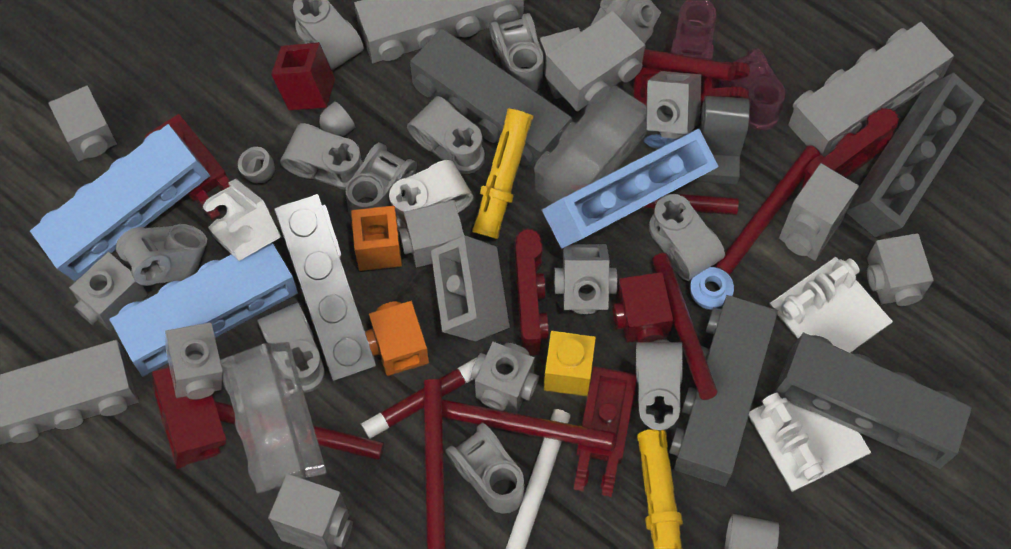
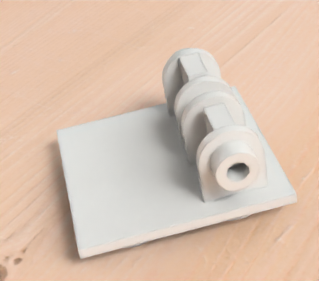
M834 257L769 303L772 309L778 310L777 315L797 338L803 332L809 335L821 336L828 339L834 346L849 353L893 322L856 280V274L860 270L856 262L850 258L844 261Z
M778 393L766 397L762 401L764 405L751 410L748 415L792 492L871 453L859 432L788 401L787 398H781Z

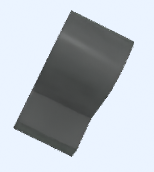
M704 97L703 105L700 107V124L697 126V129H700L719 167L700 176L695 182L738 183L740 177V154L749 123L748 98Z

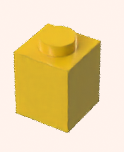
M551 331L544 391L588 396L596 337Z

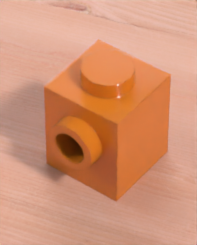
M395 206L351 210L354 248L359 271L402 266Z
M398 301L388 302L378 307L376 312L369 313L372 329L366 330L365 334L372 355L380 354L387 376L429 364L427 347L412 301L402 304Z

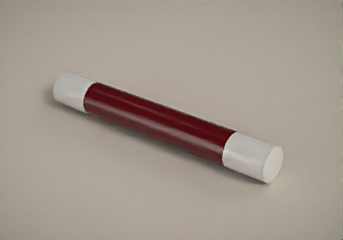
M477 358L439 378L442 381V397L473 380L471 372ZM424 388L361 423L367 437L371 439L423 409Z

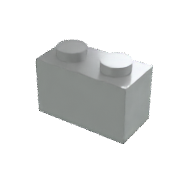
M611 11L547 55L546 78L572 107L579 111L589 103L591 105L597 104L608 94L613 86L621 81L628 82L641 71L645 44L614 11Z
M820 163L794 200L779 239L785 242L788 249L800 256H808L816 261L841 224L859 185Z
M463 235L431 250L442 332L478 341L510 328L496 246Z
M286 474L268 517L281 541L304 549H337V546L344 548L353 525V521L348 520L349 513L341 492L290 474Z

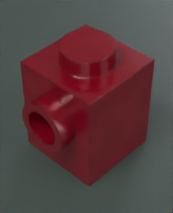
M320 42L281 46L271 75L287 109L327 108L335 77Z
M663 272L620 278L616 294L618 303L612 304L615 327L616 329L624 330L626 343L636 341L654 342L668 337L673 324V317Z

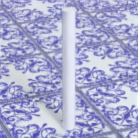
M554 409L550 420L568 423L571 415L563 410ZM549 438L543 439L506 549L526 548L562 441Z

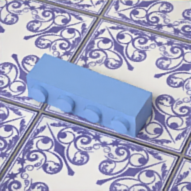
M167 124L161 130L149 134L143 144L130 154L114 161L109 170L95 181L79 188L75 196L60 208L47 213L30 232L54 266L70 279L76 281L108 251L112 253L116 250V243L125 232L133 228L147 226L211 175L181 137Z
M697 129L542 209V212L562 249L719 166L700 129Z
M270 243L240 261L232 254L222 260L209 261L190 277L182 281L177 280L167 283L152 297L142 302L136 301L127 304L116 316L110 318V321L133 364L143 377L168 363L165 347V330L211 322L216 338L298 294L293 276L274 244Z

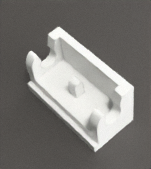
M237 179L228 182L230 185L228 188L207 199L203 209L208 212L214 210L218 205L226 206V215L221 219H216L208 228L212 236L240 261L279 239L281 235L264 201Z

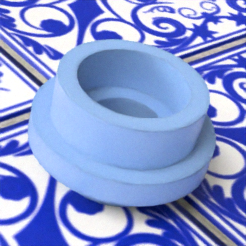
M709 267L693 277L690 284V293L693 300L699 306L710 310L713 307L722 308L726 295L733 296L734 284L731 277L725 271L716 267ZM714 282L719 285L720 290L716 292L709 291L705 287V283Z

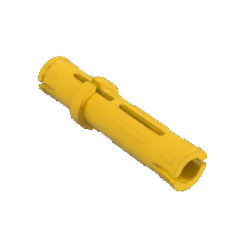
M507 109L504 127L499 138L490 175L488 176L486 186H482L480 194L483 197L472 232L498 239L507 204L513 201L514 195L511 194L513 182L522 157L527 134L534 118L533 115L515 109Z
M644 430L637 434V439L641 452L644 486L648 503L649 516L645 518L646 528L651 530L654 549H683L679 527L683 524L682 514L677 512L672 472L667 449V434L665 430Z

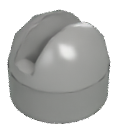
M335 101L325 108L320 115V128L325 132L343 137L355 128V124L348 113Z
M251 147L241 154L238 160V169L248 181L252 183H265L272 178L275 172V164L273 158L264 148ZM260 160H264L262 168Z

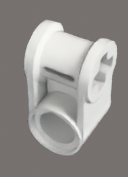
M451 160L437 162L426 170L400 179L393 184L389 193L391 206H395L398 229L406 228L404 211L455 200L459 213L467 208L474 198L456 165ZM402 190H404L405 196L403 197L401 194Z

